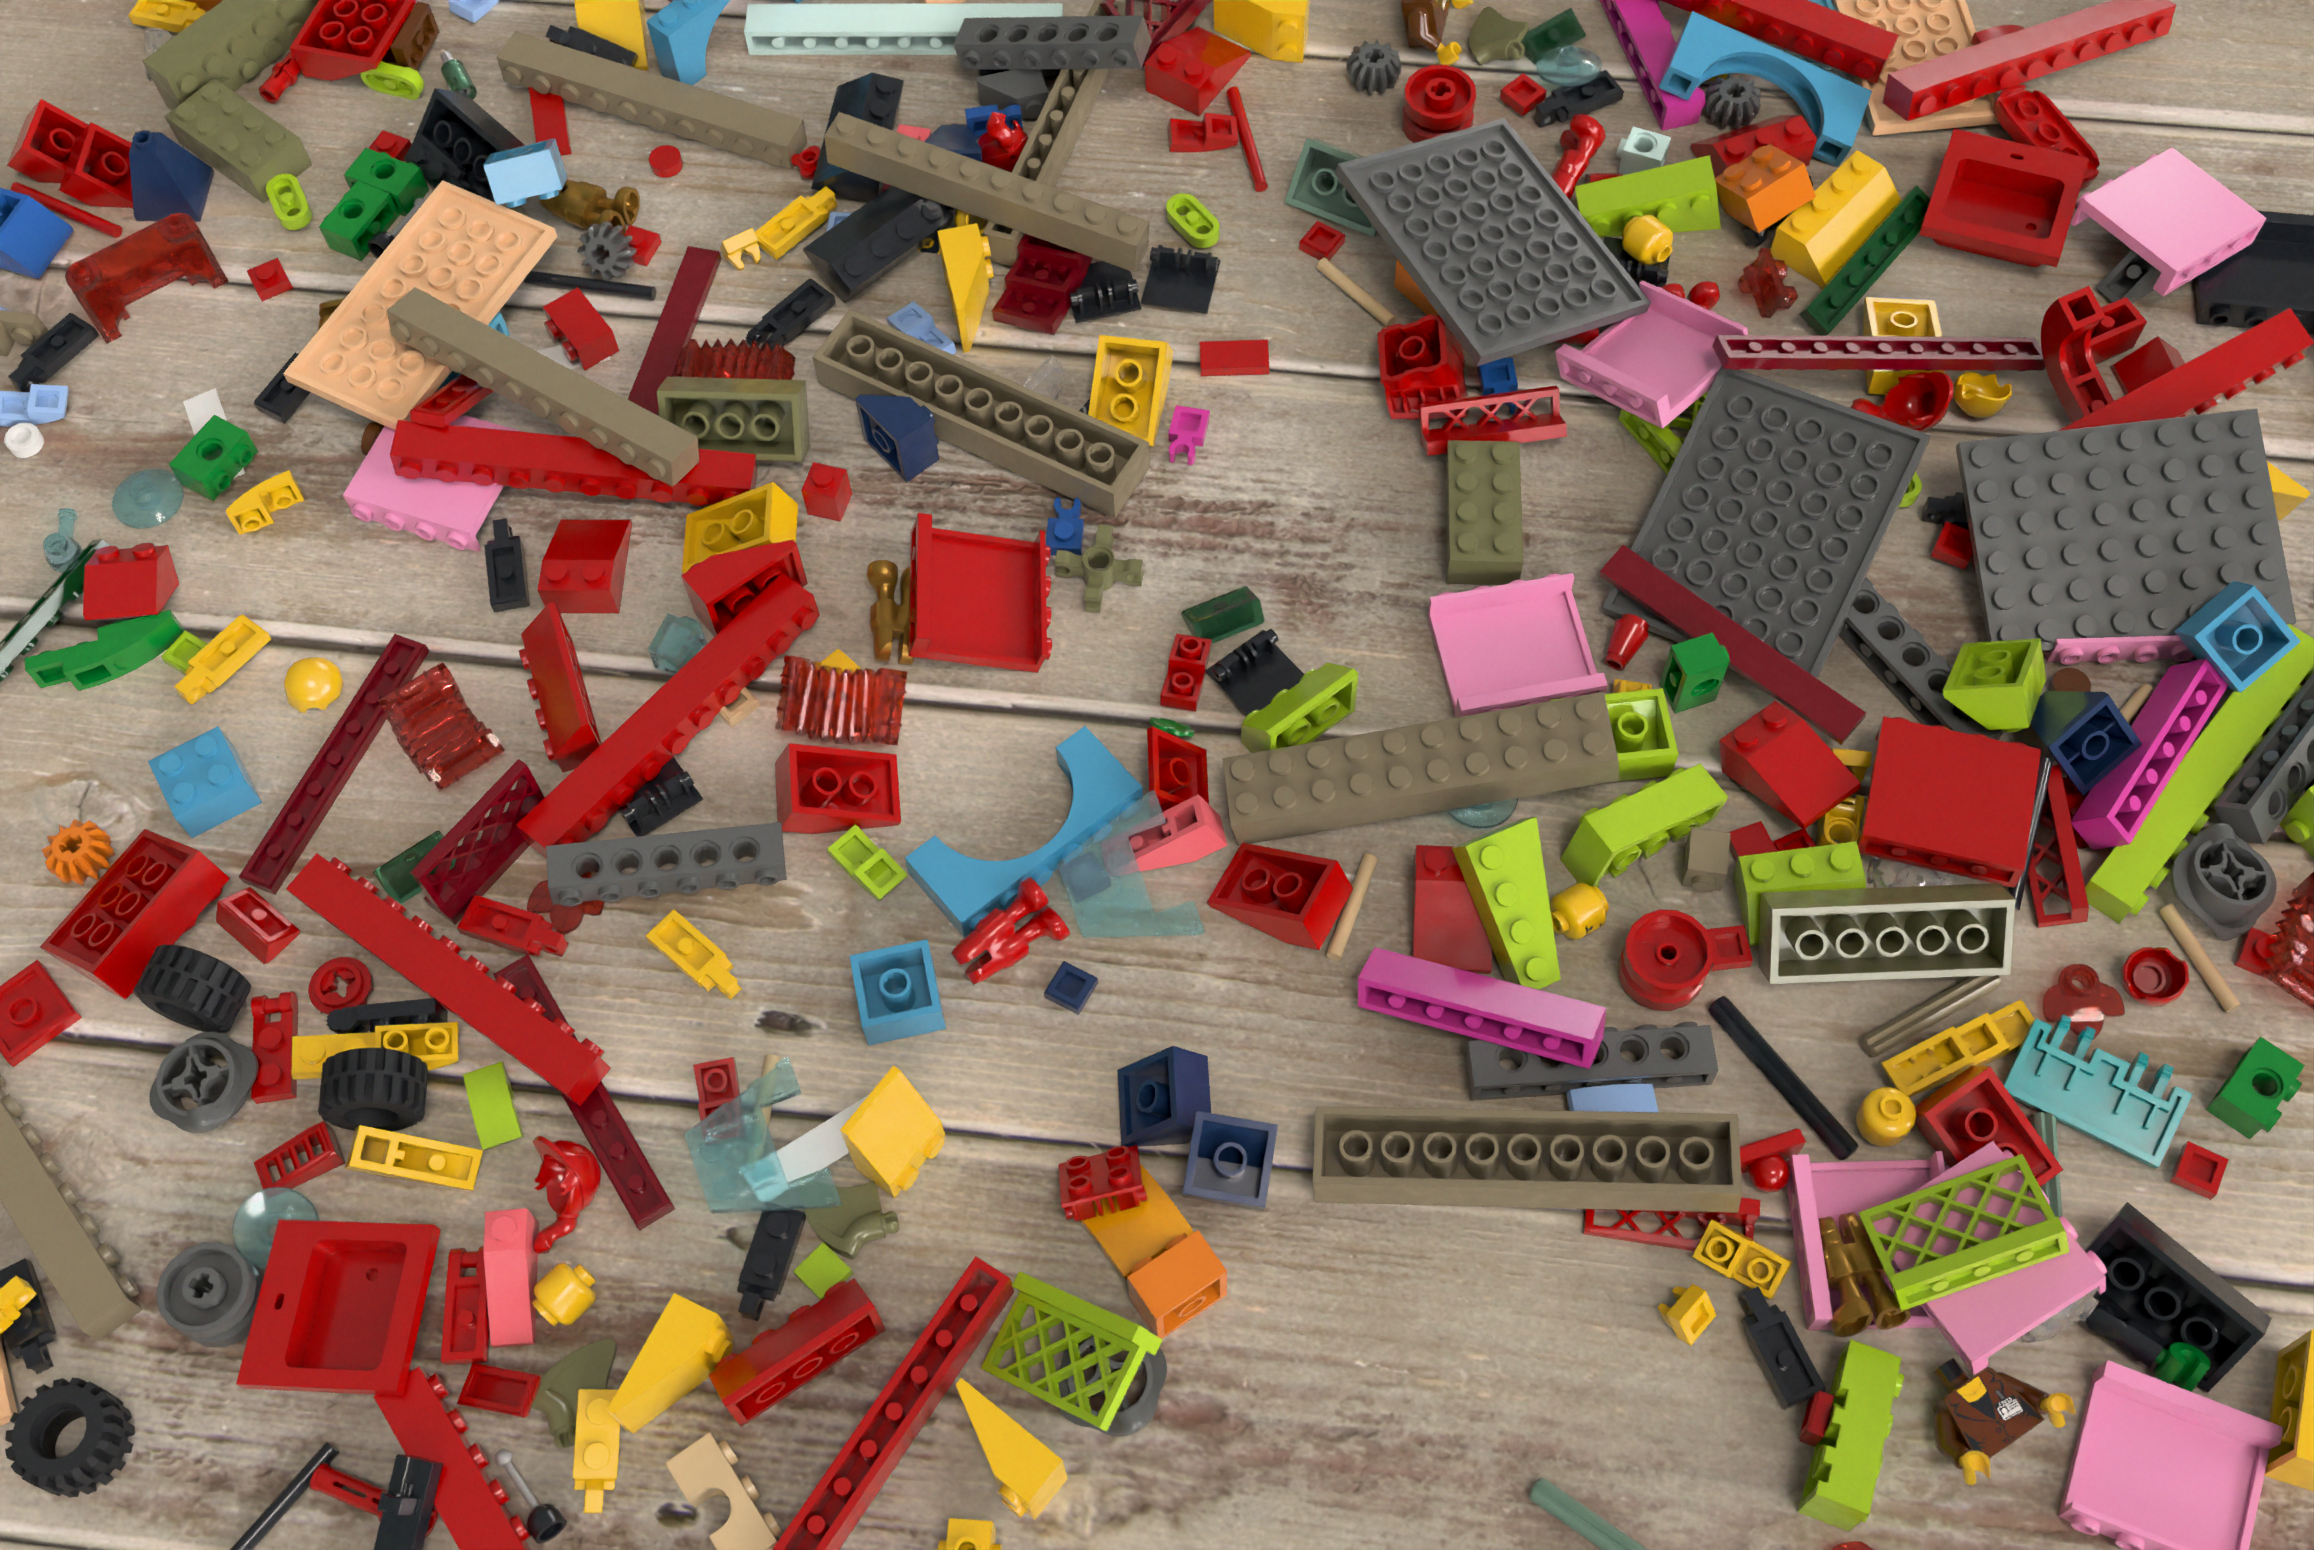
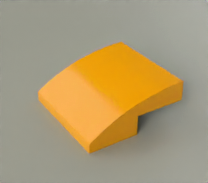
M1140 1164L1142 1182L1146 1189L1148 1201L1140 1202L1141 1207L1120 1211L1117 1196L1114 1195L1117 1212L1112 1213L1108 1198H1102L1105 1215L1100 1216L1096 1201L1094 1200L1096 1217L1080 1221L1098 1242L1107 1259L1126 1281L1127 1277L1131 1275V1268L1146 1257L1155 1259L1167 1251L1165 1247L1172 1239L1182 1233H1186L1188 1236L1193 1233L1191 1226L1142 1164Z

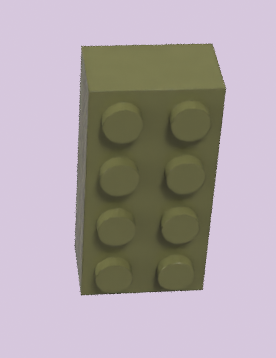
M215 78L164 116L179 144L263 204L269 200L266 185L274 176L291 174L297 177L312 165L298 136Z
M666 377L657 390L659 417L697 436L698 449L756 454V460L803 461L810 448L806 380Z
M1448 440L1445 458L1446 584L1505 585L1514 580H1520L1523 567L1520 442Z

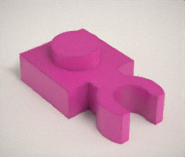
M1175 406L1168 433L1169 441L1172 442L1169 446L1170 462L1174 463L1176 455L1184 452L1188 454V465L1192 466L1196 459L1195 446L1203 447L1210 420V410Z

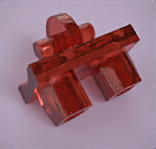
M1760 248L1757 259L1743 269L1744 274L1737 282L1741 293L1752 294L1753 298H1755L1762 318H1771L1777 309H1789L1798 298L1794 286H1784L1783 284L1788 270L1785 261L1775 260L1770 248Z

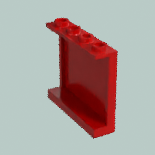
M918 513L910 531L908 657L1038 673L1044 660H1049L1052 651V639L1047 638V628L1050 626L1052 610L1051 607L1046 606V598L1049 596L1051 588V577L1046 576V567L1049 564L1051 550L1050 546L1045 545V531L1040 530L1035 541L1030 542L932 528V514Z
M1883 716L1875 737L1877 746L1863 826L1857 840L1859 853L1990 883H2000L2001 885L2015 888L2025 870L2041 749L2028 747L2021 742L2009 743L1990 739L1982 734H1966L1949 730L1944 726H1928L1910 722L1908 719L1901 717L1890 718Z

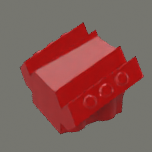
M1426 315L1417 322L1406 325L1393 324L1391 326H1384L1380 332H1377L1380 379L1385 388L1386 403L1391 419L1416 420L1419 418V404L1461 399L1468 396L1464 377L1465 359L1461 344L1440 315ZM1456 409V410H1450V411H1451L1452 413H1455L1458 409ZM1469 409L1461 417H1467L1470 414ZM1443 411L1428 413V419L1451 418Z

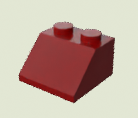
M40 99L25 118L7 166L37 182L61 183L75 139L89 124Z
M90 122L75 139L59 191L89 206L133 208L129 159L132 143Z
M142 543L126 549H118L117 546H106L96 550L86 563L84 569L83 616L85 621L159 614L179 585L169 546H154L153 543Z

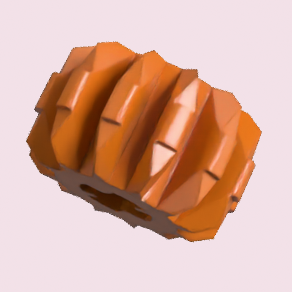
M74 819L69 828L59 825V833L56 836H47L48 842L51 845L42 849L43 856L47 859L45 861L46 868L53 875L55 874L62 882L67 884L74 881L82 886L89 876L92 879L98 880L97 872L100 869H109L110 866L107 859L115 855L110 845L112 843L111 837L105 830H101L96 823L90 820L83 824L81 821Z

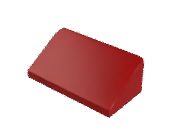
M251 887L230 895L217 903L216 922L263 964L273 960L300 934V930Z

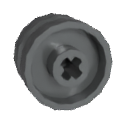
M203 1242L183 1250L173 1258L160 1276L156 1292L159 1312L171 1327L182 1332L190 1340L205 1347L225 1348L243 1341L249 1335L264 1275L257 1266L247 1260L236 1249L223 1243Z

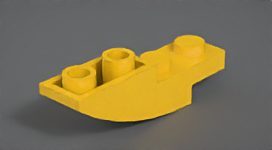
M458 1022L375 1026V1032L293 1036L291 1074L293 1080L321 1078L322 1065L328 1057L339 1052L358 1048H387L402 1051L420 1058L422 1062L427 1064L428 1071L459 1062Z

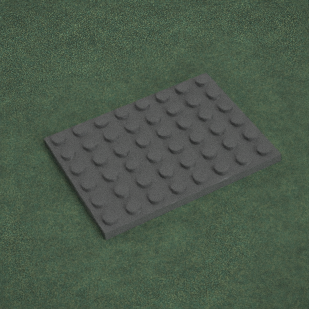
M1505 118L1337 165L1335 172L1337 178L1477 366L1648 311L1651 304L1650 300Z
M1721 366L1631 550L1818 679L1927 448L1930 435L1742 370L1724 369ZM1612 586L1602 606L1604 614L1617 619H1621L1625 613L1633 614L1644 619L1649 624L1648 631L1679 643L1690 640L1615 586Z
M2257 408L1959 442L1955 446L1987 642L2041 638L2042 653H2048L2054 649L2056 639L2177 635L2174 632L2232 581L2255 585L2286 624L2294 625L2297 623Z

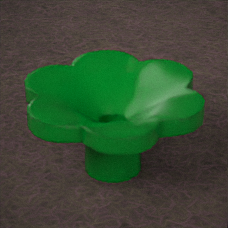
M1150 717L1149 723L1157 729L1176 737L1194 736L1195 731L1186 724L1177 723L1167 718L1158 719Z

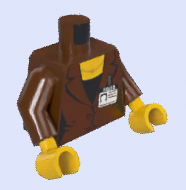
M1402 0L1401 8L1409 48L1425 47L1432 53L1436 51L1438 52V59L1443 65H1451L1460 59L1458 55L1462 53L1460 45L1455 41L1446 46L1441 43L1450 0ZM1452 0L1454 7L1457 9L1465 8L1474 3L1472 0Z
M1952 1358L1933 1372L1949 1393L1932 1407L1935 1414L1932 1420L1936 1448L1953 1465L1963 1470V1480L1968 1485L1976 1484L1975 1471H1980L1987 1478H1990V1458L2045 1420L2042 1415L2048 1413L2051 1424L2054 1427L2061 1428L2066 1423L2063 1414L2059 1411L2063 1410L2072 1415L2076 1414L2073 1400L2069 1395L2065 1393L2050 1395L2003 1372H1996L1990 1367H1987L1970 1379L1955 1358Z

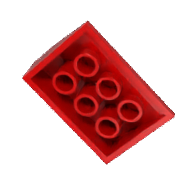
M319 0L290 46V50L303 75L306 77L335 81L376 69L417 0Z
M144 829L44 941L40 948L103 989L126 1000L130 994L134 993V988L156 947L173 945L184 932L190 930L195 925L198 915L204 908L220 896L223 886L230 877L199 850Z

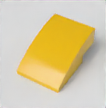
M1865 297L1863 336L1943 337L1935 300ZM1944 370L1865 371L1868 394L1886 395L1891 387L1899 383V377L1919 372H1945Z

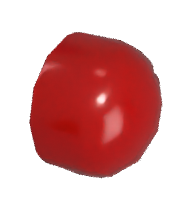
M2141 948L2131 953L2121 968L2124 990L2131 998L2145 1006L2162 1007L2177 1000L2189 983L2186 961L2178 959L2168 948Z

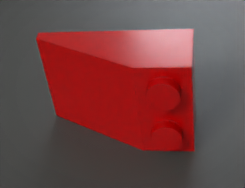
M1197 26L1163 42L1145 62L1146 91L1194 115L1200 116L1251 57V51Z
M561 519L542 559L537 591L544 606L555 602L560 613L619 614L632 528L631 520Z
M793 539L712 555L704 561L694 564L686 573L681 575L695 615L714 637L782 573L802 587L808 584L799 550Z
M1776 700L1719 740L1722 772L1802 829L1810 826L1861 788L1859 780L1805 720Z
M788 743L775 762L777 820L781 822L783 832L821 834L848 831L855 824L860 829L898 826L901 823L897 754Z
M1242 842L1207 903L1211 908L1285 943L1320 950L1352 893L1353 887L1337 860Z
M1416 845L1413 862L1412 957L1476 974H1491L1492 946L1452 848L1455 846Z
M1970 1066L1915 1106V1124L1935 1151H1942L1943 1159L1950 1168L1993 1141L2002 1152L2009 1150L2014 1157L2023 1154L2040 1187L2064 1170L1990 1066Z

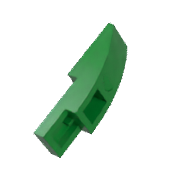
M171 610L159 612L157 615H146L126 621H116L110 625L97 628L98 640L81 642L75 646L55 651H44L38 655L24 658L25 671L40 688L70 681L78 691H82L117 679L153 660L167 650L181 636L184 628Z

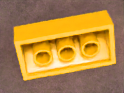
M1858 150L1814 191L1815 198L1796 209L1777 227L1769 253L1821 288L1901 200L1886 168Z

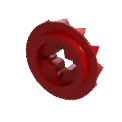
M351 957L331 959L322 964L313 974L308 987L310 1001L319 1012L330 1014L329 1012H332L333 1009L337 1010V1008L341 1010L344 1007L366 1005V997L370 991H373L371 984L372 974L364 963L358 959ZM337 977H340L348 985L346 987V997L344 998L337 992H334L338 989L337 983L339 982Z

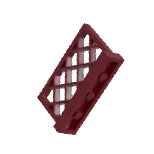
M1103 0L1100 3L1107 16H1122L1113 5L1116 0ZM1125 0V16H1134V1L1143 2V16L1152 42L1142 67H1145V62L1163 42L1182 34L1212 0H1178L1177 2L1170 0ZM1152 4L1161 6V20L1159 22L1152 21Z
M520 759L506 771L410 872L426 896L423 899L427 905L454 925L462 919L473 896H483L530 846L526 843L516 824L545 797L528 765ZM517 782L515 789L511 790L512 786ZM510 802L507 811L503 813L506 803ZM491 809L489 816L487 818H484L486 813ZM483 830L481 838L477 840L479 831ZM464 837L462 845L458 846L459 841ZM456 859L454 867L449 869L452 860ZM437 866L435 873L428 875Z

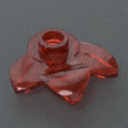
M589 871L583 874L581 877L591 878L592 875ZM548 880L538 883L528 899L527 911L535 914L550 913V920L556 932L566 935L580 925L584 914L590 916L601 915L605 902L593 900L583 901L576 906L553 905L548 889Z
M2072 964L2065 967L2058 976V984L2049 988L2043 997L2042 1010L2047 1022H2057L2060 1016L2064 1014L2072 1018L2070 1029L2077 1036L2086 1026L2095 1029L2092 1041L2102 1030L2104 1016L2119 1017L2125 1014L2124 1003L2118 991L2114 987L2100 982L2096 971L2085 964ZM2072 980L2079 981L2083 985V989L2077 988L2072 983Z

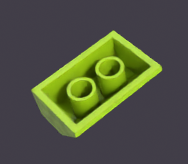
M2041 638L1963 643L1944 686V698L1988 730L2001 729L2003 732L2011 733L2020 731L2023 728H2029L2046 681Z
M1329 662L1317 670H1309L1297 685L1290 690L1284 689L1280 691L1265 708L1260 711L1254 710L1245 717L1241 724V743L1251 753L1313 742L1355 711L1359 673L1354 668Z
M1663 688L1605 694L1618 756L1619 781L1669 776L1673 772L1678 757V750Z
M1857 841L1739 856L1733 873L1749 946L1759 945L1761 892L1866 888V877Z

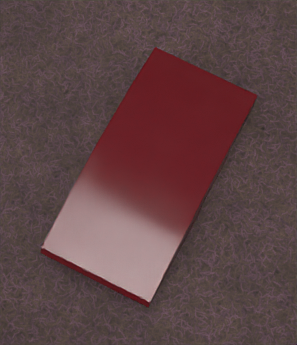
M1024 234L1017 245L1019 257L1004 278L1006 290L992 309L993 319L997 322L1055 335L1071 307L1069 293L1075 292V288H1080L1093 257Z

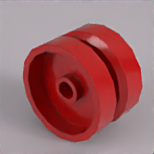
M1430 65L1418 69L1409 77L1404 88L1402 130L1411 142L1416 143L1473 127L1476 86L1470 76L1459 68L1452 66Z
M1662 909L1644 914L1631 926L1618 960V977L1625 992L1642 1006L1656 1011H1673L1685 1007L1699 995L1714 960L1713 942L1706 928L1693 916L1678 910Z

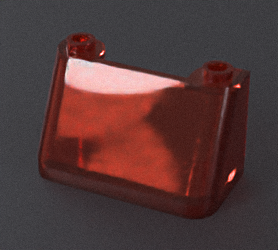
M185 213L171 214L73 263L65 273L67 284L106 344L122 337L118 328L119 322L122 318L124 320L131 318L124 307L184 276L191 286L197 284L196 280H205L215 289L229 282L193 218Z

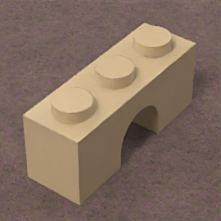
M709 1432L665 1462L685 1498L695 1508L709 1498L723 1496L730 1500L731 1512L727 1522L709 1536L717 1550H772L778 1542L777 1538L784 1532L770 1511L762 1515L754 1502L761 1495L748 1475L740 1479L732 1466L739 1459L726 1439L718 1443Z

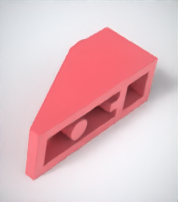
M1198 794L1100 843L1106 873L1110 877L1195 862L1227 846V841L1220 815Z
M527 1208L485 1212L483 1254L492 1348L535 1345L536 1308L532 1301L536 1299L533 1290L537 1283L538 1253L534 1251L533 1244L539 1233V1222Z

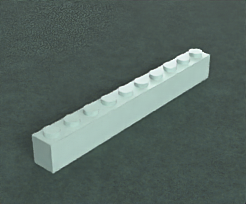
M1063 3L748 4L744 34L749 55H957L953 44L964 18L1064 17Z

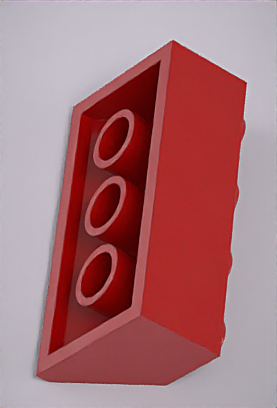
M552 602L547 604L522 632L524 649L519 650V655L525 671L531 670L533 678L528 679L527 684L532 699L534 701L539 699L541 708L536 709L535 714L540 729L542 731L547 730L549 739L543 740L546 754L550 762L557 761L564 773L576 769L602 743L573 640L556 603Z
M855 1278L848 1283L841 1281L833 1285L825 1292V1298L811 1307L810 1305H805L798 1308L788 1317L789 1322L775 1331L769 1329L754 1338L751 1347L739 1355L737 1353L730 1354L716 1364V1370L708 1376L723 1404L741 1427L886 1331L875 1306Z

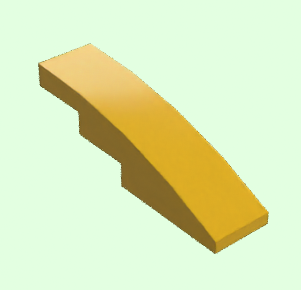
M2022 999L1990 1015L1987 1012L1956 1029L1952 1026L1882 1062L1881 1066L1895 1088L1911 1097L1951 1081L1972 1065L1984 1066L2019 1049L2035 1018Z

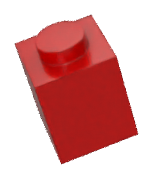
M816 462L812 463L801 489L808 515L841 522L852 496L847 469Z

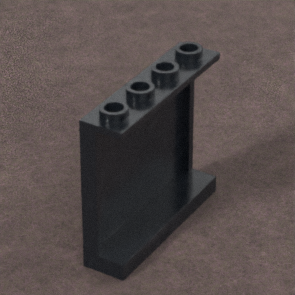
M2258 211L2266 217V220L2253 243L2193 279L2196 324L2251 329L2291 308L2307 333L2314 334V215Z

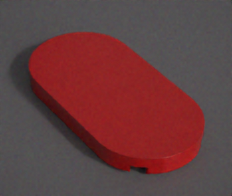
M2015 85L2003 89L1993 103V111L1998 122L2014 141L2089 158L2080 189L2088 187L2098 176L2099 171L2097 167L2100 163L2096 152L2042 92L2034 90L2031 93L2025 90L2027 86Z

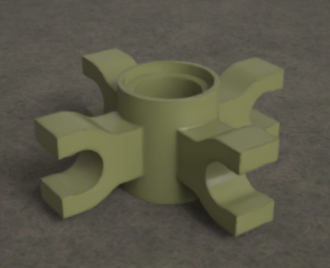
M1098 524L1096 544L1087 548L1083 556L1063 550H1057L1056 577H1084L1086 584L1084 600L1087 601L1085 610L1088 612L1100 613L1103 591L1110 589L1116 581L1132 586L1141 587L1144 575L1142 571L1143 560L1115 559L1112 551L1114 543L1112 525ZM1096 567H1104L1100 570L1094 569Z

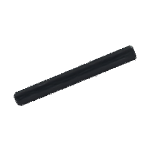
M1722 996L1715 1000L1708 1009L1709 1013L1840 1160H1845L1854 1154L1859 1147L1854 1138L1728 997Z

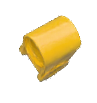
M1864 796L1848 797L1817 820L1819 823L1816 846L1838 844L1832 839L1838 840L1841 843L1858 840L1864 809Z

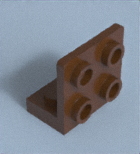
M417 1L381 61L418 70L440 33L429 4Z

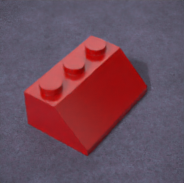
M1778 115L1692 143L1690 149L1696 158L1710 155L1714 178L1723 174L1724 170L1729 166L1742 162L1751 156L1756 149L1768 144L1800 160L1807 167L1810 164L1817 137L1802 115Z

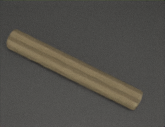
M1998 975L1971 976L1867 1034L1861 1042L1862 1046L1869 1056L1877 1057L1996 990L2001 984V979Z

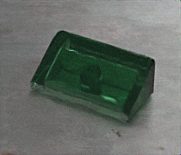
M1569 8L1526 32L1521 43L1524 45V55L1536 65L1584 38L1586 34L1572 8Z
M1247 586L1181 612L1192 636L1212 639V644L1263 624L1265 621L1260 599Z
M440 830L435 831L373 871L386 893L398 903L403 904L422 892V889L410 872L444 837ZM456 859L452 860L449 869L454 867ZM437 866L428 875L434 874Z

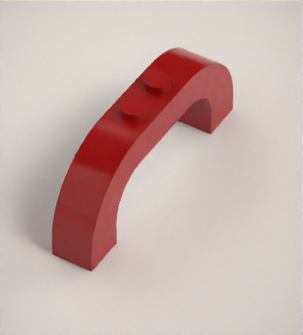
M2090 286L2055 300L2045 312L2041 325V349L2045 368L2071 423L2114 401L2092 356L2091 334L2093 328L2105 318V315Z

